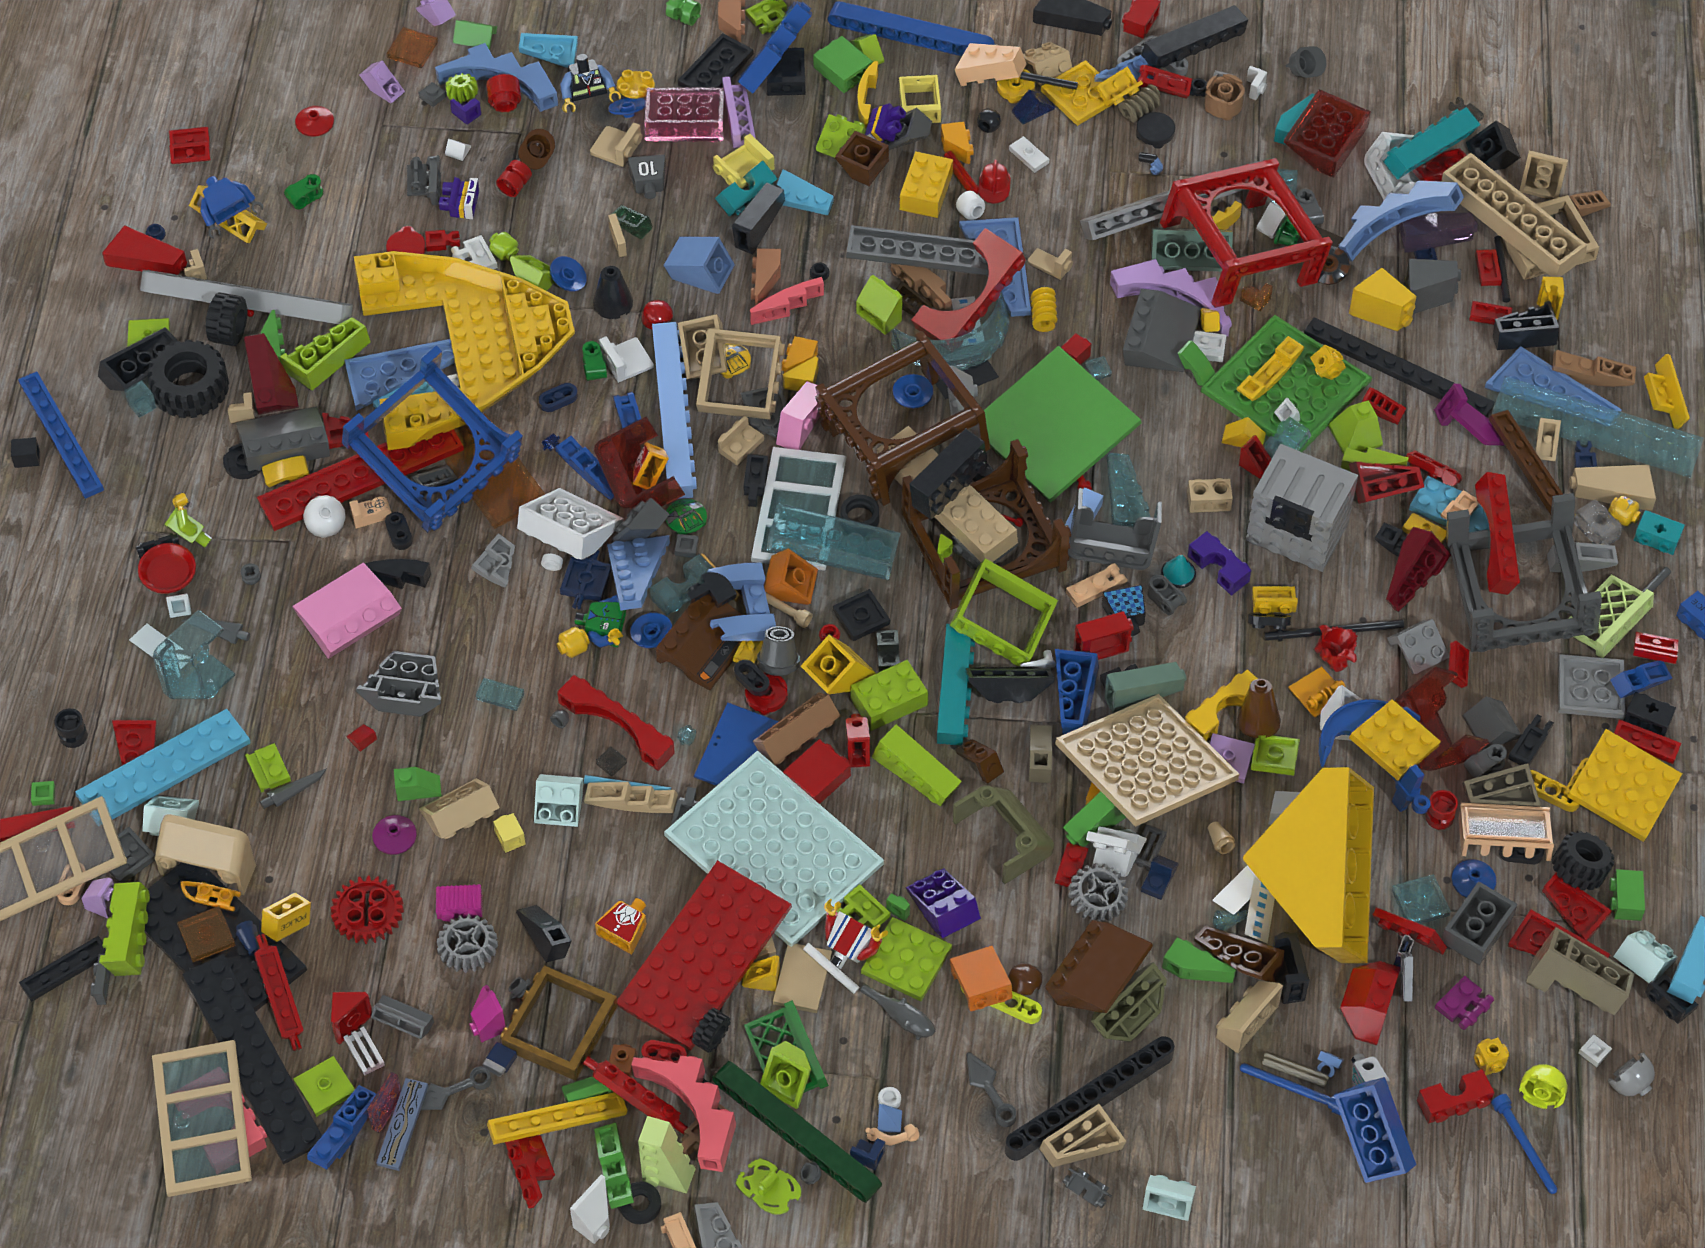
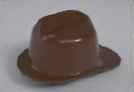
M544 129L532 130L527 134L519 147L518 155L520 161L533 170L543 168L554 152L555 140Z

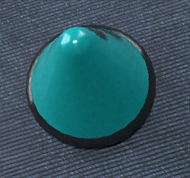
M1178 555L1163 564L1161 575L1165 576L1176 588H1185L1194 582L1196 569L1183 555Z

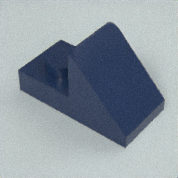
M1160 855L1156 856L1151 862L1150 871L1141 887V892L1162 900L1179 863Z

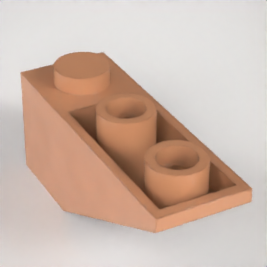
M757 248V257L753 256V268H756V272H752V284H755V288H751V300H755V306L766 298L781 277V249Z

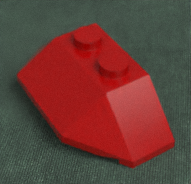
M1376 961L1352 969L1340 1010L1355 1039L1377 1046L1401 967Z

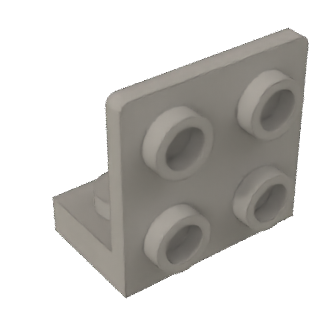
M1433 619L1422 620L1387 637L1390 645H1399L1412 674H1417L1449 658L1447 649Z

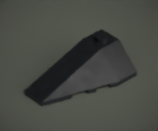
M165 327L101 360L98 377L110 390L126 391L141 383L148 376L149 364L152 359H155V355L159 351L162 352L165 346H172L178 340Z

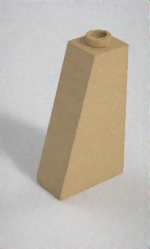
M1649 465L1575 468L1573 476L1569 478L1570 489H1573L1575 497L1611 504L1615 497L1627 496L1639 503V509L1653 510L1656 496Z

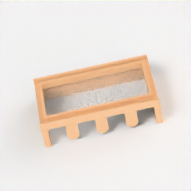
M1461 803L1458 819L1462 856H1466L1468 844L1480 845V854L1482 856L1489 854L1491 846H1503L1502 853L1504 857L1512 855L1513 847H1525L1526 858L1534 856L1535 848H1545L1546 861H1551L1554 844L1549 812L1550 807Z

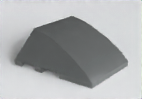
M392 651L379 665V669L367 677L368 681L363 686L359 685L356 688V692L381 712L421 717L441 704L435 656Z

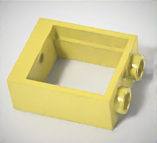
M938 76L899 77L900 106L906 113L918 108L932 120V123H941ZM933 92L934 104L906 106L905 93Z

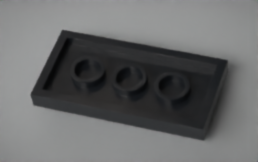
M722 33L678 79V86L709 102L723 87L722 77H730L731 79L753 56V49Z

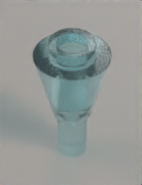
M1216 910L1213 916V924L1216 929L1225 931L1241 922V920L1247 919L1248 910L1238 911L1235 915L1226 910Z

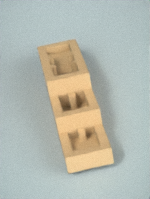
M629 782L588 783L584 802L589 805L624 811L674 813L678 794L675 790H654L652 786H631Z

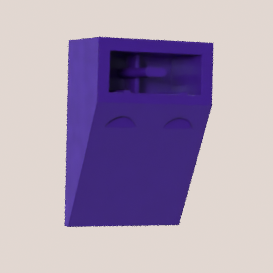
M945 868L935 871L933 874L906 887V890L932 929L942 938L981 919L976 898Z

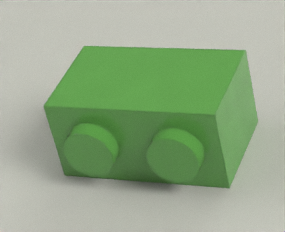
M1616 869L1614 877L1609 880V890L1613 891V897L1610 899V910L1614 911V919L1641 921L1645 912L1643 871Z

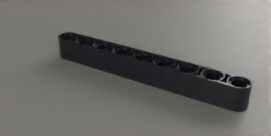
M1166 1036L1155 1039L1010 1133L1006 1138V1156L1013 1161L1023 1159L1040 1148L1044 1139L1098 1104L1103 1107L1169 1064L1174 1054L1175 1045L1173 1040ZM1159 1049H1166L1168 1052L1163 1053ZM1146 1060L1150 1064H1143L1140 1061ZM1128 1072V1073H1130V1074H1132V1075H1131V1076H1124L1122 1073ZM1110 1084L1113 1088H1106L1104 1085ZM1087 1096H1092V1097H1094L1095 1099H1094V1100H1088V1099H1086L1085 1097H1087ZM1068 1108H1074V1109H1076L1077 1111H1076V1112H1069L1067 1109H1068ZM1055 1120L1058 1123L1050 1124L1048 1121ZM1031 1132H1037V1133L1040 1134V1135H1039V1136H1031L1030 1133H1031ZM1013 1144H1018V1145H1020L1021 1147L1018 1148V1149H1015V1148H1012L1011 1145H1013Z

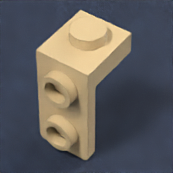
M1037 248L1029 257L1027 263L1061 280L1073 265V261H1071L1072 252L1065 249L1057 258Z

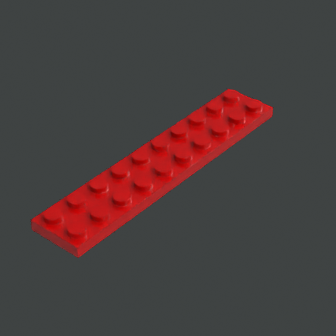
M454 429L436 434L431 439L421 440L408 448L388 450L387 442L377 446L404 475L464 451L463 444ZM357 454L260 495L257 499L273 530L277 531L304 519L303 514L306 505L317 496L328 495L342 503L386 483Z

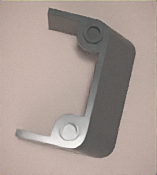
M1079 488L1072 515L1071 537H1069L1070 549H1068L1069 556L1077 560L1107 565L1115 563L1119 567L1136 570L1148 568L1151 564L1161 526L1162 502H1157L1153 518H1138L1135 521L1134 528L1093 521L1094 513L1092 509L1082 506L1083 489Z

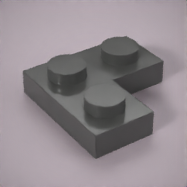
M130 827L118 834L127 863L109 871L118 883H125L155 861V854Z

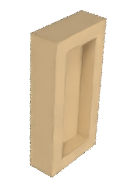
M616 213L608 215L609 229L618 256H627L626 242Z

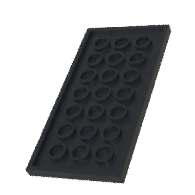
M181 862L148 888L150 900L146 906L148 922L145 924L144 932L183 973L224 954L256 1012L269 1000L255 957L249 956L248 951L235 933L237 932V925L245 921H252L253 924L257 925L258 935L261 936V934H264L261 932L262 922L236 896L233 897L230 906L235 907L234 912L189 900L182 892V881L203 882L222 888L227 887L208 868ZM186 886L187 892L191 896L196 897L197 887ZM214 897L209 899L212 902H217L218 898ZM266 935L268 946L277 947L290 985L307 971V967L281 940L276 942Z

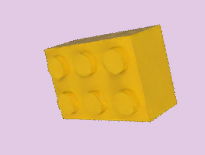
M915 151L900 193V210L938 218L953 175V159Z

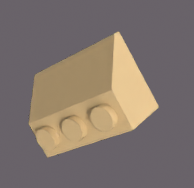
M476 778L419 808L435 835L441 839H448L454 836L457 830L473 826L476 820L492 816L495 813L494 811L500 807L490 786Z
M1258 981L1254 987L1249 986L1243 995L1242 1001L1235 1002L1230 1009L1229 1016L1221 1018L1218 1022L1216 1038L1236 1053H1239L1279 1007L1283 985L1275 982Z

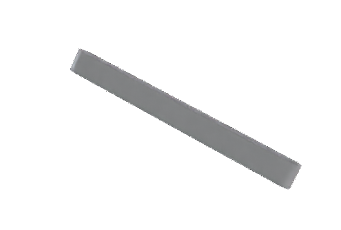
M142 270L140 291L208 303H211L216 293L221 292L244 297L247 309L268 313L271 310H275V314L333 324H340L352 317L353 305L349 303Z

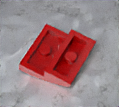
M208 127L169 131L171 165L211 160Z

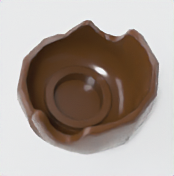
M1026 963L1018 964L1009 972L1008 978L1012 984V991L1018 994L1032 995L1036 988L1039 990L1042 985V973L1033 965Z

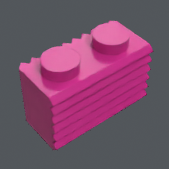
M481 885L437 886V919L450 922L451 918L454 920L459 915L465 919L468 914H470L472 919L477 915L482 917L483 896Z

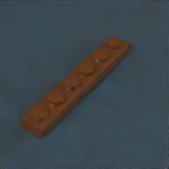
M1505 410L1491 414L1488 420L1551 515L1552 496L1563 495L1562 491L1510 412Z

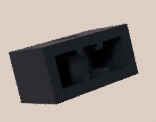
M1635 692L1623 721L1665 736L1676 707L1671 706L1667 702L1653 699L1646 694Z

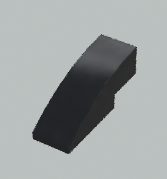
M386 559L365 563L384 585L403 589L405 583L425 588L431 576L429 562L419 560Z

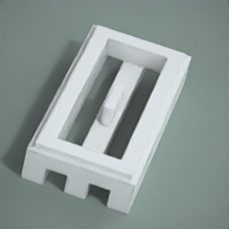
M364 1027L360 1028L358 1032H352L350 1036L346 1035L343 1037L364 1076L385 1066L382 1057ZM360 1037H364L378 1063L374 1064ZM352 1041H356L370 1067H365Z

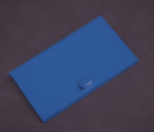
M727 703L694 774V778L716 786L758 751L753 740L779 721Z

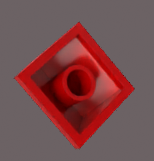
M333 992L331 1024L336 1042L340 1045L344 1041V1036H350L352 1032L356 1031L371 1018L372 1008L369 995L366 992Z

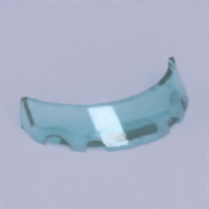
M1002 291L992 314L977 329L957 338L930 340L949 366H954L961 371L967 370L969 367H975L987 361L998 348H1001L1009 328V315ZM896 328L891 331V344L895 351L916 341V337L905 334ZM920 359L913 362V364L921 367Z

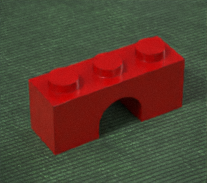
M1483 1069L1461 1076L1459 1088L1462 1094L1458 1096L1446 1093L1441 1083L1419 1090L1417 1102L1427 1123L1435 1121L1440 1123L1450 1116L1456 1114L1457 1116L1464 1115L1476 1107L1479 1109L1487 1107L1492 1101L1494 1090Z

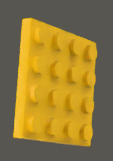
M1605 729L1567 797L1644 842L1682 773Z

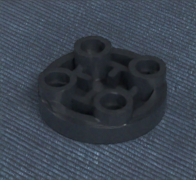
M1150 112L1140 117L1137 122L1136 137L1146 144L1153 145L1156 149L1162 148L1175 135V123L1164 113Z

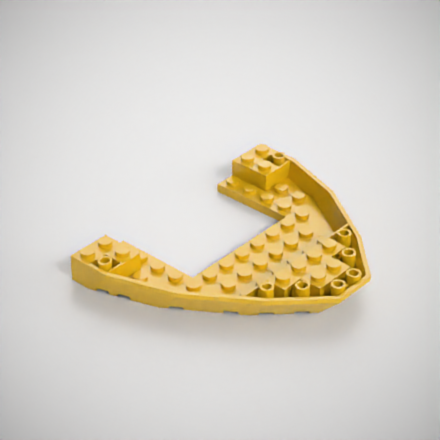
M396 251L354 256L355 273L363 316L435 306L444 307L460 386L459 389L482 413L536 374L575 334L568 302L522 278L455 257ZM436 391L409 395L382 419L388 450L408 448L421 440L431 439L436 434L445 433L466 424ZM387 398L379 399L380 405H381Z

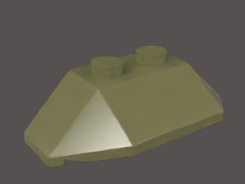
M1154 962L1148 964L1134 973L1107 1013L1094 1011L1091 1022L1104 1039L1131 1042L1161 1013L1167 979Z

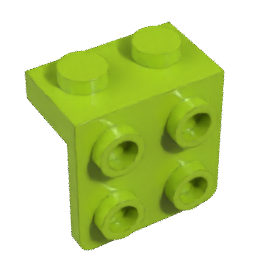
M829 114L816 145V150L835 158L854 131L865 135V124L854 121V123L847 121L848 118L839 114L836 116Z

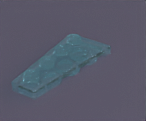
M1108 453L1107 469L1112 524L1134 527L1135 521L1138 518L1151 517L1149 506L1142 496L1143 491L1137 483V475L1129 454Z

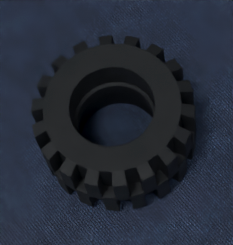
M218 292L213 297L207 311L206 335L210 342L236 346L244 334L247 323L246 300L242 296Z
M1570 832L1569 835L1563 838L1553 855V869L1558 872L1557 876L1562 878L1566 884H1570L1571 887H1579L1580 890L1585 891L1588 889L1590 891L1594 888H1599L1603 884L1614 865V854L1611 853L1612 850L1606 845L1607 843L1604 840H1600L1598 836H1593L1589 832Z

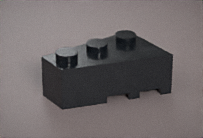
M1544 302L1543 306L1537 308L1534 306L1529 307L1528 311L1520 314L1514 312L1495 319L1492 337L1496 349L1509 350L1518 349L1520 346L1532 348L1557 345L1559 325L1551 302Z

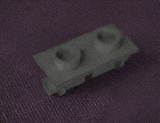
M413 157L410 165H407V196L426 195L427 165L422 164L419 157Z
M1079 1167L1076 1171L1069 1168L1068 1170L1073 1173L1071 1176L1067 1175L1064 1178L1063 1183L1066 1184L1065 1187L1079 1196L1086 1189L1087 1192L1083 1198L1096 1208L1098 1206L1103 1208L1107 1201L1104 1197L1106 1195L1112 1197L1107 1192L1109 1187L1098 1180L1094 1184L1088 1180L1090 1175Z

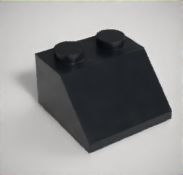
M1494 121L1466 142L1469 153H1472L1493 171L1506 169L1521 158L1510 129L1498 121Z

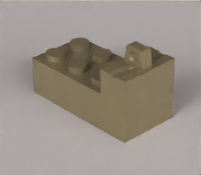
M1555 927L1532 959L1526 981L1527 984L1546 993L1554 980H1556L1561 986L1578 993L1581 998L1598 1005L1601 1010L1615 1015L1629 997L1634 973Z

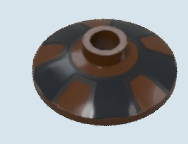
M1331 246L1325 263L1330 260L1333 264L1331 266L1324 264L1318 282L1325 285H1333L1339 283L1347 276L1350 268L1349 258L1338 247Z

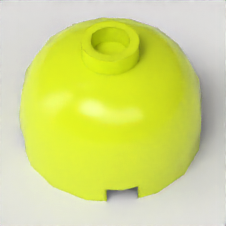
M1539 1064L1525 1072L1519 1091H1522L1524 1094V1100L1533 1106L1547 1109L1548 1105H1555L1554 1108H1558L1564 1103L1567 1093V1082L1563 1073L1554 1066Z

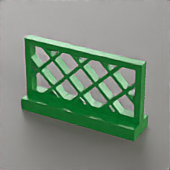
M793 1000L784 1003V1008L744 1025L763 1073L766 1067L763 1060H768L767 1056L760 1053L763 1044L775 1047L781 1044L784 1035H788L794 1038L792 1045L805 1052L811 1067L809 1076L812 1082L806 1084L804 1093L817 1087L823 1089L829 1086ZM785 1016L786 1022L783 1029L772 1026L776 1018ZM758 1026L766 1028L762 1038L754 1036L751 1029ZM770 1030L780 1033L776 1043L766 1040Z

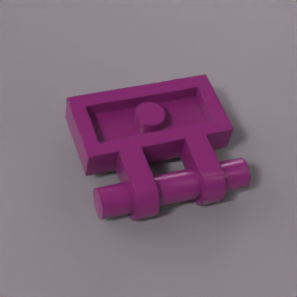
M1464 976L1436 1003L1435 1009L1451 1022L1459 1017L1462 1020L1458 1024L1459 1027L1466 1030L1477 1022V1018L1482 1013H1486L1490 1009V1004L1494 1001V998L1490 994L1484 999L1479 998L1478 996L1481 994L1482 989ZM1470 1004L1475 1007L1471 1012L1465 1010Z

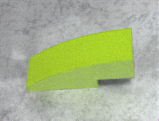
M1368 447L1367 453L1346 448L1341 468L1350 471L1349 464L1356 461L1407 466L1408 457Z

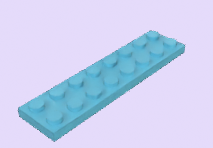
M225 709L75 791L76 797L83 805L103 796L113 820L250 744V738L228 709ZM95 809L96 812L91 813L90 816L100 827L103 823L99 812Z

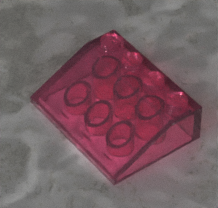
M647 88L645 141H723L724 88Z

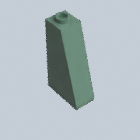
M1177 662L1107 674L1104 698L1112 713H1115L1157 694L1165 697L1184 690V684L1187 679L1183 669L1179 668Z

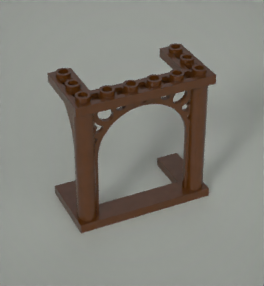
M923 331L915 334V342L827 388L823 383L815 386L817 393L815 399L820 407L818 412L822 418L820 421L822 428L825 432L829 431L832 437L844 434L847 445L850 448H854L858 460L866 464V470L870 475L868 481L872 487L870 492L875 501L879 500L883 506L890 503L888 493L890 485L895 476L907 463L920 454L960 434L963 430L971 428L972 433L985 442V451L990 450L985 412ZM919 359L922 373L931 385L939 382V375L964 407L960 412L924 431L903 439L878 437L867 431L857 416L858 402L868 387ZM843 400H848L853 403L851 406L842 407L839 405ZM866 439H870V440L872 441V442L869 444V446H868V442H867ZM877 444L884 445V449L880 453L873 452V448Z
M1016 439L1010 441V453L995 471L981 480L970 484L985 500L1009 507L1026 524L1029 538L1025 550L1016 560L1001 568L1021 579L1053 568H1057L1059 573L1066 571L1067 561H1069L1070 528L1068 525H1064L1060 518L1053 521L1052 530L1050 519L1043 514L1042 504L1040 501H1036L1032 486H1028L1026 482L1027 449ZM910 475L903 477L902 516L950 610L958 608L959 601L962 600L972 577L960 581V570L952 556L944 558L943 565L921 521L929 518L912 506L909 483L913 480ZM1009 492H1016L1017 497L1015 500L1008 501L1006 499V495ZM999 493H1001V497H995V496H994V495H999ZM1020 501L1022 508L1017 506ZM1038 534L1039 538H1035L1033 535ZM1034 544L1043 545L1046 548V550L1043 552H1039L1034 550L1032 546ZM981 577L973 596L998 587Z

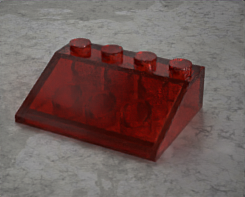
M1319 89L1285 137L1284 143L1315 170L1334 178L1367 130L1371 111Z

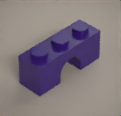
M1208 531L1189 544L1187 557L1201 569L1209 564H1217L1222 567L1218 571L1217 583L1231 596L1250 582L1251 569L1248 564L1238 559L1231 549H1227L1216 536H1212Z

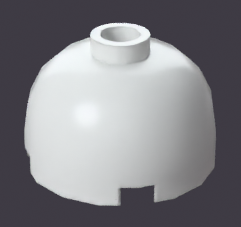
M328 495L317 496L310 500L303 514L304 523L308 531L322 538L337 534L342 529L346 518L345 509L340 501Z

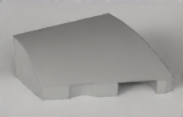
M498 533L481 556L474 562L471 569L487 580L506 587L509 581L508 577L515 545Z

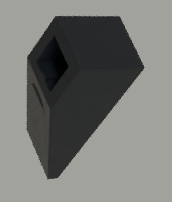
M537 905L516 911L546 963L566 957L572 940L559 921Z

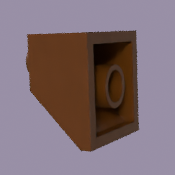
M854 131L836 154L835 159L853 180L870 186L889 162V145Z

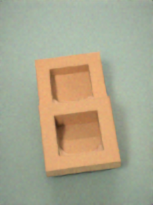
M1463 490L1455 500L1449 503L1440 516L1447 520L1448 512L1467 509L1471 516L1480 504L1477 502V498Z

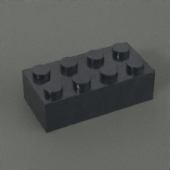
M963 430L909 483L912 506L929 519L939 515L950 501L956 499L964 487L970 485L978 473L980 474L985 470L987 465L985 442L969 430Z

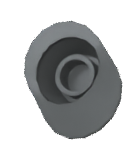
M1301 47L1291 54L1286 67L1290 68L1291 72L1298 77H1318L1326 69V57L1318 47Z

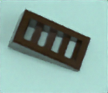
M903 281L895 289L904 295L902 297V310L912 316H915L921 305L932 309L933 305ZM914 302H917L918 304L915 307H913L912 304Z

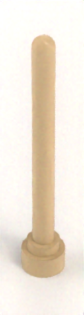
M766 593L768 604L793 617L797 625L806 628L810 624L813 617L812 613L805 609L796 610Z

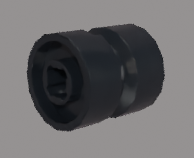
M71 708L63 709L55 716L54 724L60 742L64 746L76 748L85 743L88 733L83 717L78 710Z

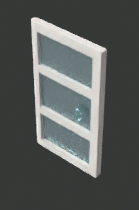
M773 447L751 562L769 564L772 555L789 548L818 570H826L846 456Z

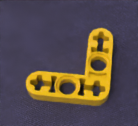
M1588 758L1581 761L1567 786L1537 771L1530 770L1538 797L1565 811H1576L1580 804L1575 801L1568 803L1567 801L1570 798L1567 797V794ZM1552 787L1557 793L1550 795L1546 793L1545 788Z

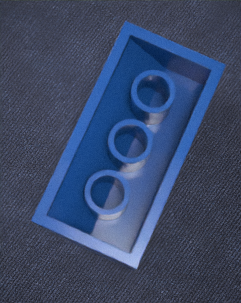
M1385 1077L1363 1082L1334 1094L1365 1183L1405 1174L1416 1166Z

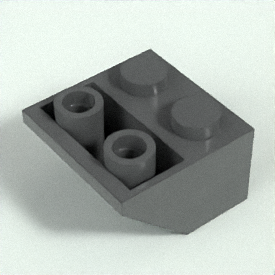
M652 498L646 502L641 501L626 515L627 519L616 527L615 531L617 533L612 539L614 541H632L635 538L645 539L661 526L669 516V513Z

